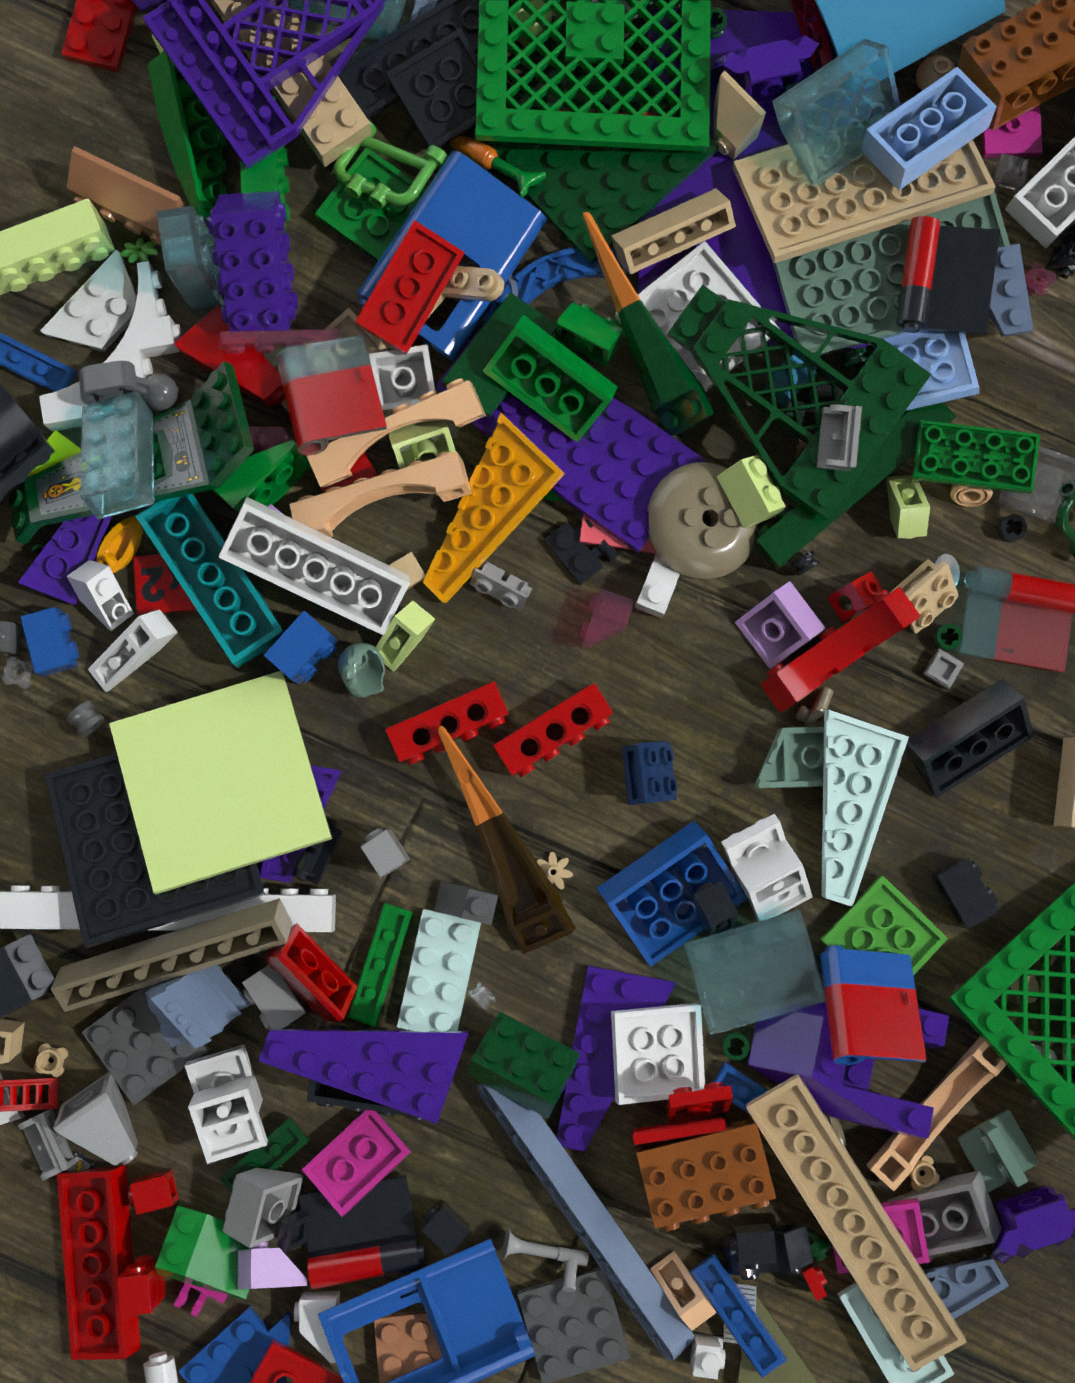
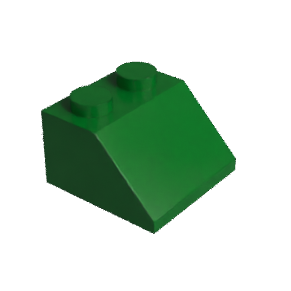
M572 302L556 323V340L562 345L607 367L623 337L624 330L616 320L610 317L604 319L596 315L595 311L588 305L582 303L577 305Z

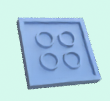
M919 330L917 333L904 332L884 338L888 343L931 373L929 379L906 410L979 394V384L965 333Z

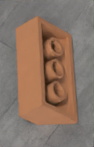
M74 146L72 149L66 189L74 198V203L89 198L96 210L99 211L100 216L113 223L115 220L124 223L125 228L137 235L143 232L149 235L154 243L162 247H166L168 244L177 248L192 220L180 196Z

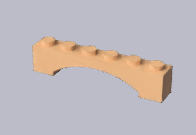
M460 378L447 384L448 390L439 394L436 391H431L420 396V402L415 405L409 406V403H405L392 409L393 414L385 418L386 427L339 435V439L330 443L327 439L328 446L323 452L307 456L320 487H328L353 476L350 470L358 458L376 441L397 429L415 423L436 420L452 421L455 426L460 428L486 416L472 382L469 380L464 382Z
M456 451L440 453L436 458L428 461H414L408 467L399 470L389 469L383 471L380 476L371 479L360 478L355 480L352 485L332 487L327 489L325 493L317 496H303L298 499V502L289 505L294 520L329 537H333L332 531L346 517L363 506L382 498L407 493H426L437 495L443 502L472 493L464 462Z
M981 1036L920 1103L921 1105L934 1107L929 1139H918L894 1133L866 1164L893 1191L913 1171L914 1166L950 1120L994 1076L996 1077L1006 1066Z

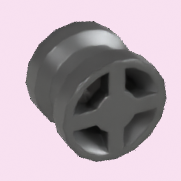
M90 701L82 703L66 717L69 724L76 726L78 729L77 734L81 738L93 733L105 721L102 715L95 713L93 710L94 705Z

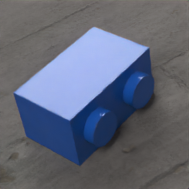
M53 607L20 616L35 674L47 676L78 667L76 659L79 658V651L74 641L71 642L69 630H72V624L67 613Z

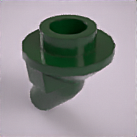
M807 1229L813 1261L817 1262L830 1255L829 1250L833 1247L832 1243L821 1239L815 1232Z

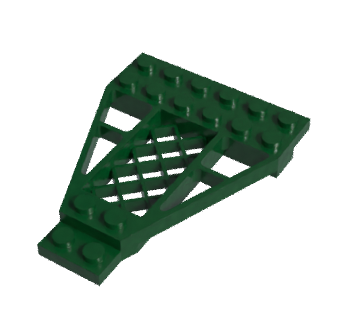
M703 284L667 333V336L688 350L697 364L704 369L756 454L766 465L768 473L776 484V488L798 504H804L824 520L831 516L931 376V373L882 338L728 299L726 302ZM769 319L824 333L827 337L816 352H810L773 325ZM748 322L756 327L744 329ZM759 333L762 348L746 350L744 335ZM765 334L779 345L767 347ZM739 336L741 351L727 353ZM833 336L874 347V350L852 380L844 377L821 359L822 351ZM783 350L785 366L771 368L768 352ZM789 352L804 363L791 365ZM763 353L765 369L750 371L748 355ZM742 357L744 372L729 374L727 359ZM721 360L723 369L720 366H718ZM807 367L809 383L794 385L792 370ZM813 370L827 380L815 382ZM786 371L789 386L774 389L771 373ZM766 374L768 390L754 392L751 376ZM745 377L747 386L736 378ZM724 385L768 416V419L756 435ZM831 385L833 401L818 403L816 387ZM837 387L843 391L840 397L838 396ZM810 388L813 404L798 406L795 390ZM790 391L792 407L777 409L775 393ZM769 395L770 403L761 396ZM832 404L862 406L856 468L851 471L817 468L821 427L820 407H827ZM814 409L816 425L802 427L799 411ZM793 412L794 420L784 413ZM773 420L806 444L784 476L780 475L759 442V439ZM817 429L814 434L809 432V430Z

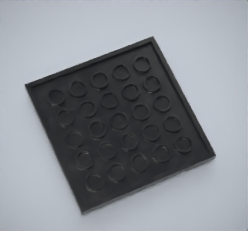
M117 753L45 774L84 947L89 948L265 895L257 863L166 892L154 894Z

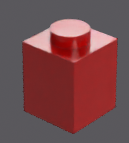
M172 1169L139 1177L130 1184L128 1199L131 1207H135L136 1215L173 1206L179 1199Z

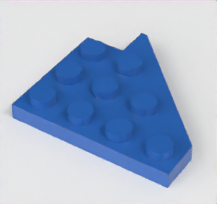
M249 1305L186 1362L178 1372L188 1383H249L272 1339L290 1348L291 1312L288 1311L269 1328ZM288 1376L280 1377L276 1383H287Z

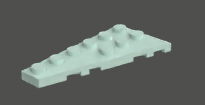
M824 709L822 897L853 907L909 737L828 709Z

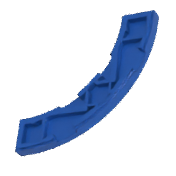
M574 248L560 250L541 257L514 276L518 288V298L528 305L544 291L560 283L579 278H605L598 259L591 265ZM610 248L621 269L624 270L623 265L618 261L615 248ZM510 282L505 286L502 294L494 300L484 324L488 322L494 314V310H497L505 300V295H509L510 292L512 293Z

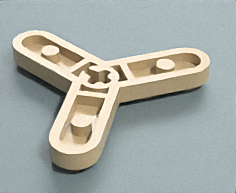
M457 266L430 315L445 297L493 301L502 294L504 280L492 269Z

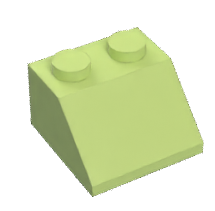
M436 420L415 423L388 434L400 469L408 467L414 461L434 459L443 452H456L446 421Z
M758 454L741 459L716 476L744 528L774 518L786 507L781 499L780 491L774 486L767 473L766 465L760 460Z

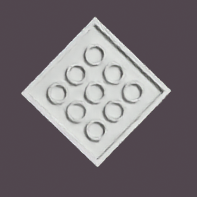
M704 241L639 293L638 296L671 345L706 391L713 384L704 369L697 364L688 350L667 336L668 331L702 284L726 302L728 299L758 307L761 306ZM616 312L615 318L620 322L619 316ZM769 319V321H770L773 325H775L777 328H779V327L774 323L773 320H770V319ZM748 322L744 329L756 328ZM759 333L744 335L746 350L758 349L761 346ZM765 334L766 341H768L770 337ZM739 336L727 353L741 351ZM742 357L727 359L729 372L743 361ZM721 360L718 366H720L723 369Z

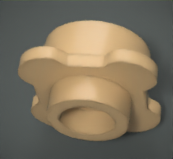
M48 1043L42 1044L38 1049L39 1055L34 1065L36 1072L52 1074L54 1077L61 1076L64 1073V1059L68 1057L67 1049L64 1047L59 1049L53 1048ZM50 1057L54 1059L53 1063L49 1062Z
M928 1155L922 1156L921 1160H918L913 1171L909 1174L912 1180L911 1187L916 1191L922 1190L923 1187L936 1185L939 1182L940 1176L932 1166L934 1161ZM921 1170L925 1172L923 1176L919 1174Z

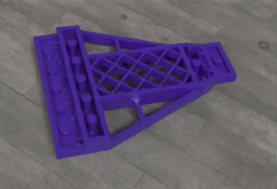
M167 0V2L145 15L143 20L248 170L298 136L384 9V2L387 0H314L327 3L325 15L308 12L310 0H305L304 11L288 8L289 0H252V5L221 24L205 0ZM331 4L348 7L345 20L329 16ZM267 13L281 15L279 27L264 25V15ZM286 16L302 19L300 32L284 29ZM307 20L323 23L321 36L305 33ZM328 25L338 26V28L326 35ZM243 29L256 31L254 44L238 41L240 31ZM261 32L277 35L275 48L259 45ZM282 36L298 39L296 52L280 49ZM352 38L323 82L319 84L307 66L347 39ZM303 41L313 42L312 45L301 51ZM240 49L252 51L250 64ZM258 53L273 56L271 69L255 66ZM278 57L289 59L277 67ZM300 72L304 74L316 92L296 122L291 124L269 91ZM257 74H261V75H265V76H263L262 78H259Z

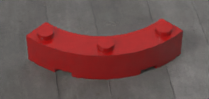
M898 587L890 594L885 589L871 599L874 605L838 630L833 626L819 635L821 641L785 667L780 662L766 672L769 678L763 681L760 686L780 713L921 616L901 587Z

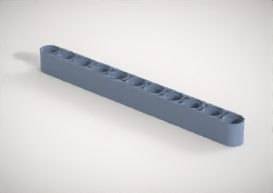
M479 1083L477 1090L514 1145L656 1348L666 1359L673 1361L694 1341L695 1337L691 1329L679 1317L661 1286L541 1115L492 1088Z

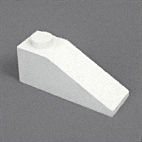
M161 610L140 615L88 670L105 692L110 691L159 652L178 632Z

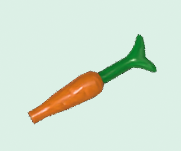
M461 135L449 142L454 149L467 156L483 169L489 170L494 168L518 183L521 198L527 195L530 186L538 184L546 177V172L521 171L498 158L497 151L491 146L466 135Z

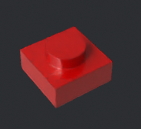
M812 1264L802 1267L801 1273L815 1300L818 1301L826 1297L827 1294L823 1285L827 1284V1281L820 1267L814 1268Z

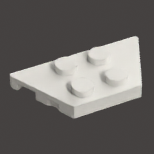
M117 250L111 254L40 330L46 337L67 340L72 344L86 345L91 349L105 352L129 326L134 313L137 295L123 262V257L120 256Z

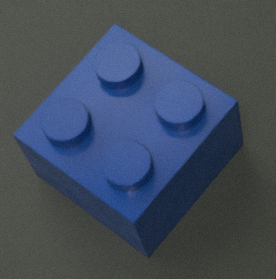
M303 611L264 656L297 684H300L302 681L307 683L316 674L317 669L315 667L322 659L327 661L337 650L335 644L338 640L306 611Z

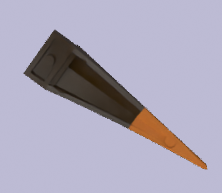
M440 726L438 728L439 735L476 825L500 897L508 928L522 953H528L573 933L576 927L562 904L563 899L447 730Z

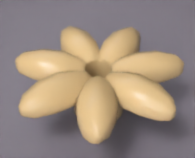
M551 852L549 855V863L538 859L537 863L543 869L552 884L554 882L559 889H564L562 878L573 876L572 872L563 869L569 862V859L563 858L557 862L554 852ZM555 869L556 874H551V870Z

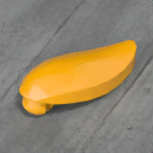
M136 515L130 516L116 524L104 537L99 547L96 562L109 566L112 573L123 569L132 560L140 545L143 527L136 518Z

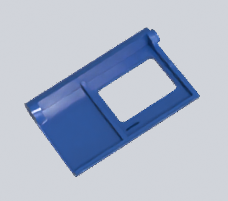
M453 150L356 295L360 299L358 304L362 308L365 306L414 220L464 251V256L474 262L479 268L495 270L503 278L505 285L547 219L540 210L524 198H521L520 195L464 154ZM460 299L439 331H434L424 324L417 337L454 362L494 300Z
M491 1239L318 1314L344 1383H359V1380L343 1341V1336L350 1331L417 1302L422 1303L442 1355L435 1361L385 1383H476L536 1356Z

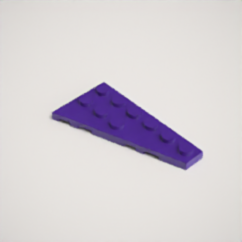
M271 1029L267 1035L259 1061L437 1124L469 1031Z

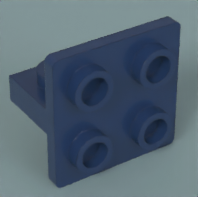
M644 742L622 747L628 805L677 799V781L674 778L673 770L674 754L670 742Z

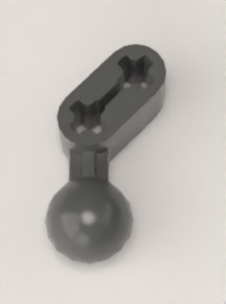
M121 360L89 365L79 371L81 401L87 405L95 406L127 401L140 394L147 406L153 410L164 411L173 407L178 399V387L172 378L166 374L156 373L146 379L137 377L135 366L129 361Z

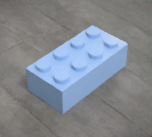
M956 67L867 128L861 152L898 190H901L987 130L997 106Z

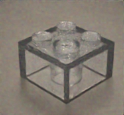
M1039 446L1033 493L1024 494L1002 491L998 504L1050 522H1055L1057 510L1063 500L1059 493V488L1063 483L1075 480V458Z

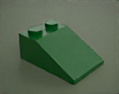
M290 440L247 457L220 488L213 490L237 514H239L247 497L267 507L270 504L274 506L311 468L307 456L299 453L297 444Z
M177 1206L155 1268L158 1275L246 1300L250 1289L238 1290V1250H247L249 1247L223 1232L225 1221L205 1213Z

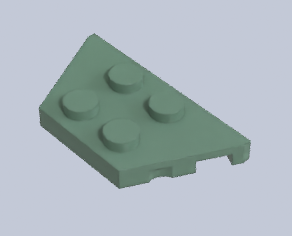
M824 727L779 728L755 782V788L823 787Z

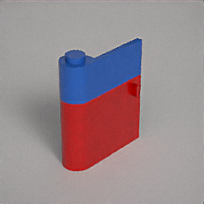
M839 945L827 947L820 954L833 1062L838 1065H853L867 1058L925 1062L926 1053L910 955L843 949Z

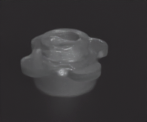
M15 656L10 657L7 660L4 675L2 676L3 682L7 685L17 684L22 689L29 688L32 684L30 680L31 674L34 671L32 661L24 662ZM18 670H21V675H17Z

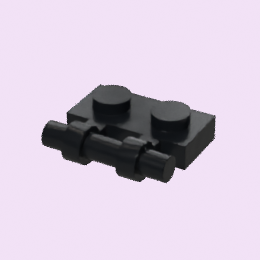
M578 512L574 517L580 523V527L574 530L567 521L546 537L544 541L578 584L582 585L603 568L597 559L600 555L604 554L611 562L619 554L605 539L601 542L602 544H598L591 551L585 543L580 542L583 514ZM587 519L585 521L589 528L593 527L592 523Z

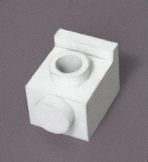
M693 1333L695 1338L692 1342L689 1363L693 1376L718 1379V1372L720 1369H724L725 1365L724 1338Z

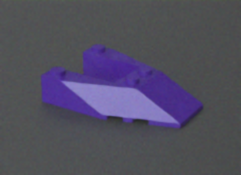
M825 1000L759 1006L748 1066L778 1085L798 1074L820 1109L830 1117L913 1138L929 1139L934 1107L869 1092L874 1059L867 1058L853 1065H838L833 1062ZM919 1009L924 1046L931 1048L943 1047L949 1016Z

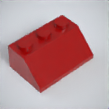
M298 923L294 924L290 929L287 943L267 949L263 958L267 961L270 968L277 971L287 981L289 987L308 1003L313 1012L318 1013L324 1021L340 1022L346 1015L357 985Z

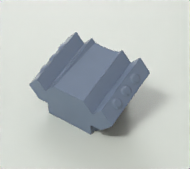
M219 965L157 983L146 992L148 1006L151 1012L156 1015L160 1024L161 1034L170 1047L189 1043L195 1049L212 1041L210 1037L222 1032L226 1024L242 1014L240 1010L252 1005L244 997L240 988L232 983L231 978L222 972V968Z

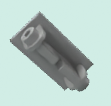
M488 561L483 563L478 569H474L470 585L474 586L477 591L491 595L509 608L522 610L526 598L529 597L532 588L528 586V582L510 574L506 582L501 580L505 571Z

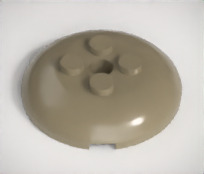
M696 462L673 470L657 485L648 504V534L656 553L671 569L689 578L714 579L733 572L750 556L755 546L754 543L757 540L756 533L759 531V523L747 528L743 527L716 477L727 468L717 464ZM703 513L710 515V527L704 524L702 520Z

